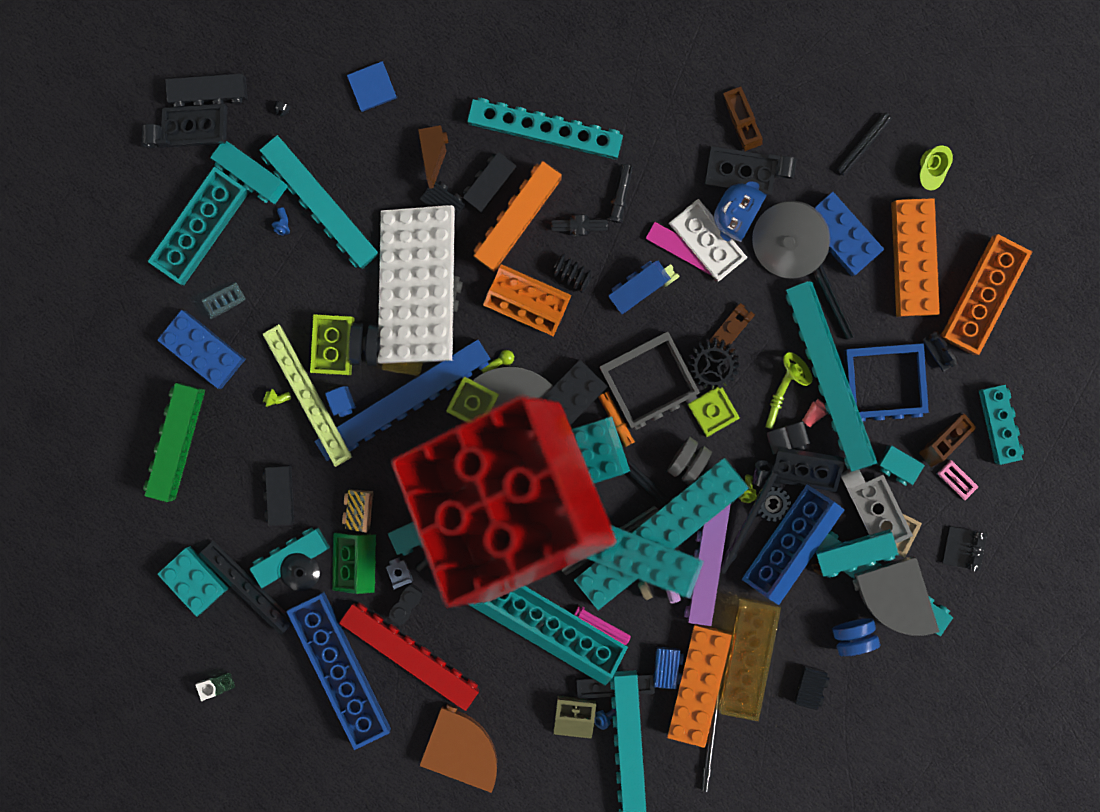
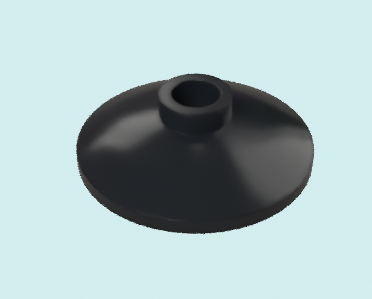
M301 553L290 556L282 567V578L285 584L295 591L311 589L320 577V567L315 558L310 559ZM298 569L303 571V576L297 575Z

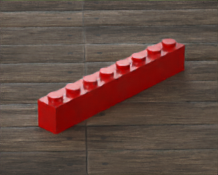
M354 602L339 624L464 711L468 709L479 693L476 682L471 679L467 681L461 677L463 674L455 668L452 670L446 666L447 663L439 657L434 658L430 655L431 652L423 646L420 648L415 645L414 639L408 635L402 636L398 633L400 631L392 624L389 626L383 622L384 619L378 614L374 613L372 615L367 611L368 608L362 603L356 604Z

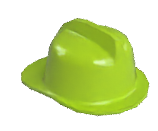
M936 146L926 151L921 157L920 182L927 190H935L941 186L952 164L953 154L947 146Z

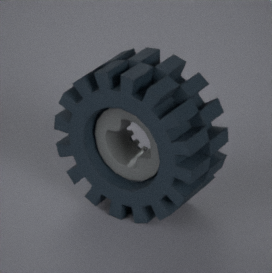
M772 486L758 514L768 521L782 520L790 510L791 501L789 500V495L781 488ZM775 498L778 502L775 509L768 507L770 504L769 500Z

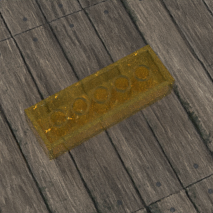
M740 598L719 704L720 714L759 721L781 611L779 605Z

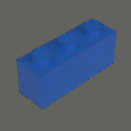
M650 260L641 267L643 269L642 272L637 274L635 271L626 278L628 280L627 283L622 285L620 282L611 289L613 293L609 297L621 314L671 280L658 260L654 263Z

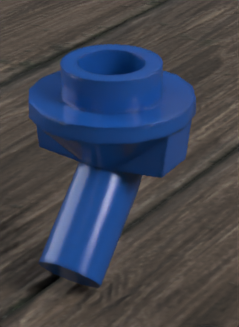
M279 208L277 212L280 221L273 222L272 226L277 234L287 235L290 233L288 217L285 209Z
M616 708L606 714L603 710L596 712L595 725L602 730L606 729L611 724L612 716H616Z

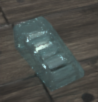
M235 283L203 299L202 304L210 318L213 319L246 299L238 284ZM234 290L238 299L235 300L230 291ZM227 294L231 302L227 303L223 295ZM218 298L222 301L223 307H220L217 301ZM211 302L214 303L217 310H213L210 305Z

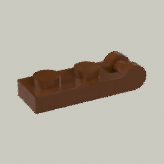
M740 302L710 338V343H713V339L717 338V343L719 344L722 339L725 340L724 346L728 343L732 344L755 314L752 311H747ZM738 314L744 317L742 322L736 319Z

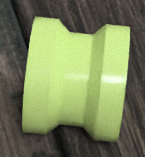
M671 264L665 268L671 280L663 285L664 288L680 277L678 273L673 271Z

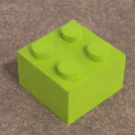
M464 377L446 412L469 422L491 411L499 394Z

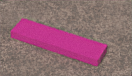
M654 222L646 240L711 275L678 234Z

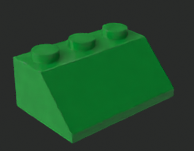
M334 533L332 590L354 594L375 592L376 535Z

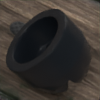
M276 100L274 112L277 115L279 111H282L281 117L288 114L291 106Z

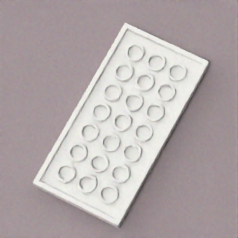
M452 205L381 211L380 326L378 330V337H381L378 363L452 361L455 207Z

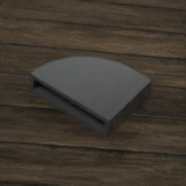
M518 367L493 369L473 380L499 394L492 410L520 396L542 399L553 388L542 376Z
M910 556L854 574L855 579L852 581L855 590H859L865 606L881 623L892 630L907 635L922 636L939 632L916 557Z

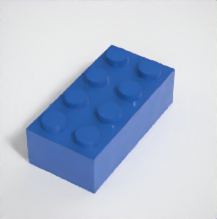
M834 192L830 193L814 207L823 216L829 227V252L851 277L860 272L884 250Z
M181 310L158 339L161 344L217 389H222L245 361L243 356L187 311Z

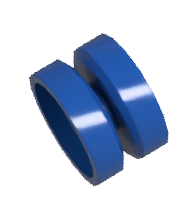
M872 618L853 620L832 628L834 638L842 640L836 645L840 656L859 655L873 651L881 646L878 636L871 634L876 630L875 622Z

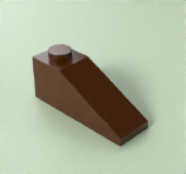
M441 125L418 129L429 189L434 188L446 154L445 144L449 143L447 132L442 131Z
M963 413L929 441L919 454L930 467L941 463L976 427Z

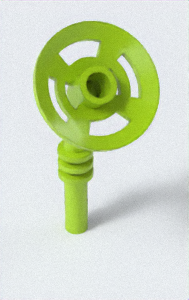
M791 352L785 354L783 358L787 373L776 394L773 395L774 399L771 400L773 403H770L772 407L767 419L766 428L773 429L778 410L781 408L780 404H783L781 400H784L783 395L791 379L804 386L812 383V374L806 363L799 356ZM789 359L796 362V364L790 363Z

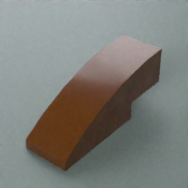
M742 87L723 93L729 114L744 151L761 146L763 138L756 125L754 114Z

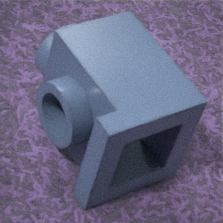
M399 557L389 561L390 565H387L386 568L394 589L413 581L405 559L400 560ZM396 569H400L402 571L401 576H397L395 574Z

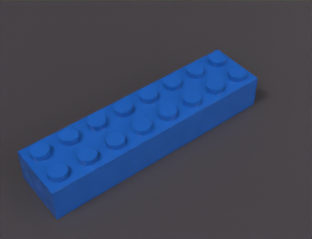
M325 592L287 610L289 618L353 749L356 750L389 734L391 728Z

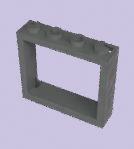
M669 332L599 367L631 429L635 427L637 430L645 426V421L651 418L655 421L663 417L662 412L668 409L672 412L680 408L679 404L684 401L687 403L697 399L696 395L700 393ZM666 342L691 391L633 420L608 371Z

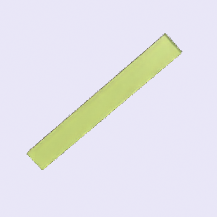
M277 325L263 333L265 340L334 466L336 467L352 458L349 449L281 325Z

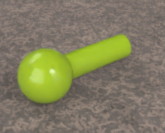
M510 350L502 351L499 358L481 369L482 373L493 370L502 364H512L514 361L513 352Z

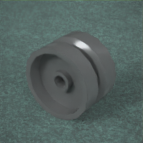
M691 437L685 440L667 469V472L675 477L685 469L682 473L681 481L688 486L692 485L701 474L712 454V451L705 446L700 447L694 454L698 442Z

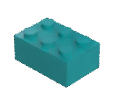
M612 416L572 429L593 484L630 471Z
M191 546L185 548L158 573L160 578L196 617L229 589Z

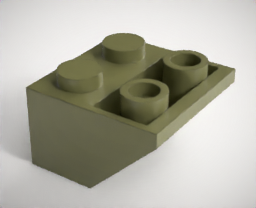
M558 696L553 734L592 738L596 700Z

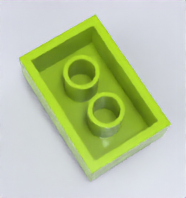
M313 315L310 373L352 375V365L349 363V338L351 325L355 322L354 317Z

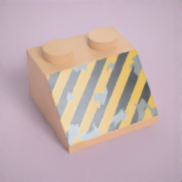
M350 489L348 493H345L344 505H347V512L343 513L342 519L345 529L360 532L370 530L373 491Z

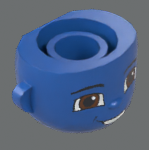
M749 181L747 184L739 183L732 185L726 190L714 213V221L720 230L721 237L725 241L734 239L741 242L762 205L766 194L759 190L760 186L757 182Z

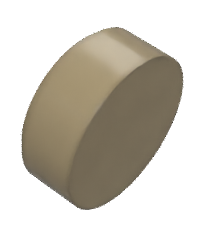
M646 581L639 582L638 587L644 599L649 600L653 598Z

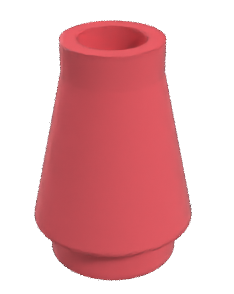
M819 399L815 402L813 401L802 421L811 428L813 424L828 414L825 403Z

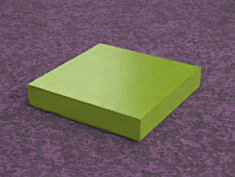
M716 387L687 404L706 437L740 418L723 388L719 389Z

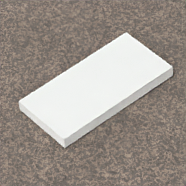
M699 199L669 223L717 283L748 258L733 239L725 241L721 237L713 215Z

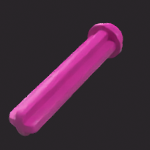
M584 607L576 609L575 616L620 643L628 644L631 637L629 634L584 610Z

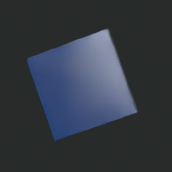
M383 61L347 75L361 112L397 98Z

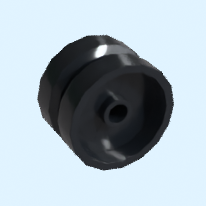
M352 323L349 338L350 365L360 366L365 354L367 366H378L381 337H378L379 324H369L365 336L363 323Z

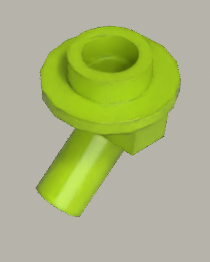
M271 389V392H266L263 402H266V407L290 400L291 395L287 392L277 396L274 389Z
M745 475V483L749 489L738 497L744 503H751L757 498L756 490L752 489V475Z

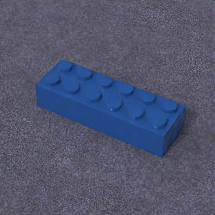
M806 485L742 580L779 605L844 509L811 486Z

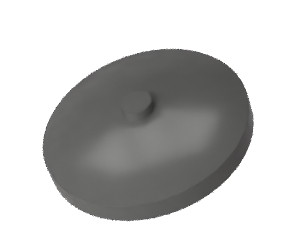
M784 201L771 206L756 222L753 231V248L760 263L771 273L784 278H799L815 271L825 260L830 248V231L823 216L812 206L799 201Z

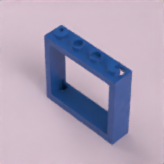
M924 344L844 350L845 374L855 402L856 389L853 357L916 352L920 407L859 412L862 421H866V417H873V420H885V416H892V419H902L906 414H911V417L915 418L923 417V413H929Z

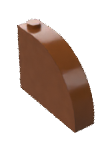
M450 704L442 705L420 766L492 793L497 774V756L490 736L475 719L457 711V707Z

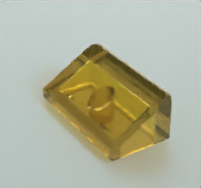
M423 362L383 363L382 370L420 376Z

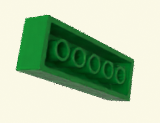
M175 383V386L171 387L169 397H171L170 405L166 406L164 412L166 420L164 424H161L159 435H161L160 442H157L155 445V460L149 466L150 478L146 480L144 485L146 497L164 502L176 500L206 389L184 383Z

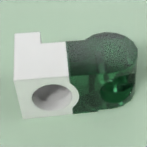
M229 672L197 682L196 688L201 701L235 688V684Z

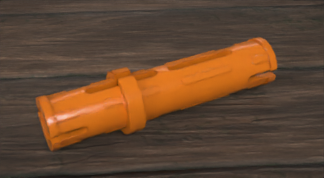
M609 391L598 396L608 417L612 416L624 448L634 443L635 441L627 428L628 424L624 423Z

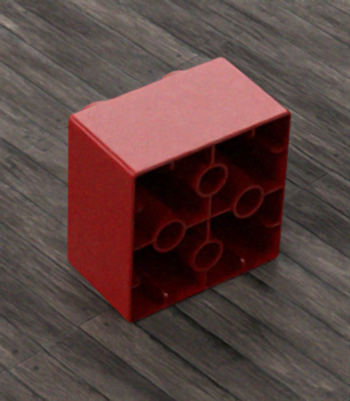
M525 396L517 397L393 460L392 464L444 602L448 606L490 602L602 551L616 542L615 535L563 407L557 401Z

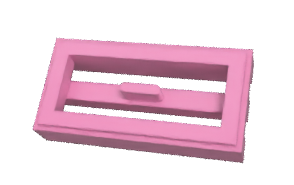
M949 460L937 472L963 500H966L978 488L952 460ZM952 467L972 488L969 489L949 468ZM946 472L948 475H950L967 493L964 494L949 478H947L944 475V473Z

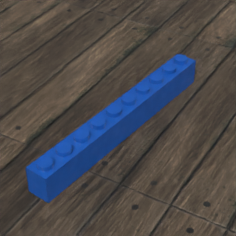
M476 340L452 355V361L439 363L338 426L337 429L349 451L359 446L358 442L362 439L368 441L376 436L374 432L378 429L384 431L392 426L390 422L396 418L400 421L408 416L407 411L412 408L416 411L424 406L423 401L428 398L431 401L440 396L439 391L444 388L447 391L457 385L455 381L464 377L469 378L473 375L472 371L476 368L481 370L488 366V361L491 358L481 342ZM316 440L315 443L326 461L330 460L321 440Z

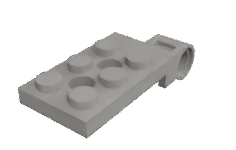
M851 469L842 472L841 477L869 535L883 531L881 529L882 523L889 521L893 525L891 531L896 544L913 536L884 475L865 482L860 470L851 472ZM875 504H882L884 506L882 514L877 515L873 512Z

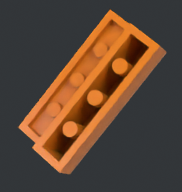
M501 264L483 306L554 337L572 295Z

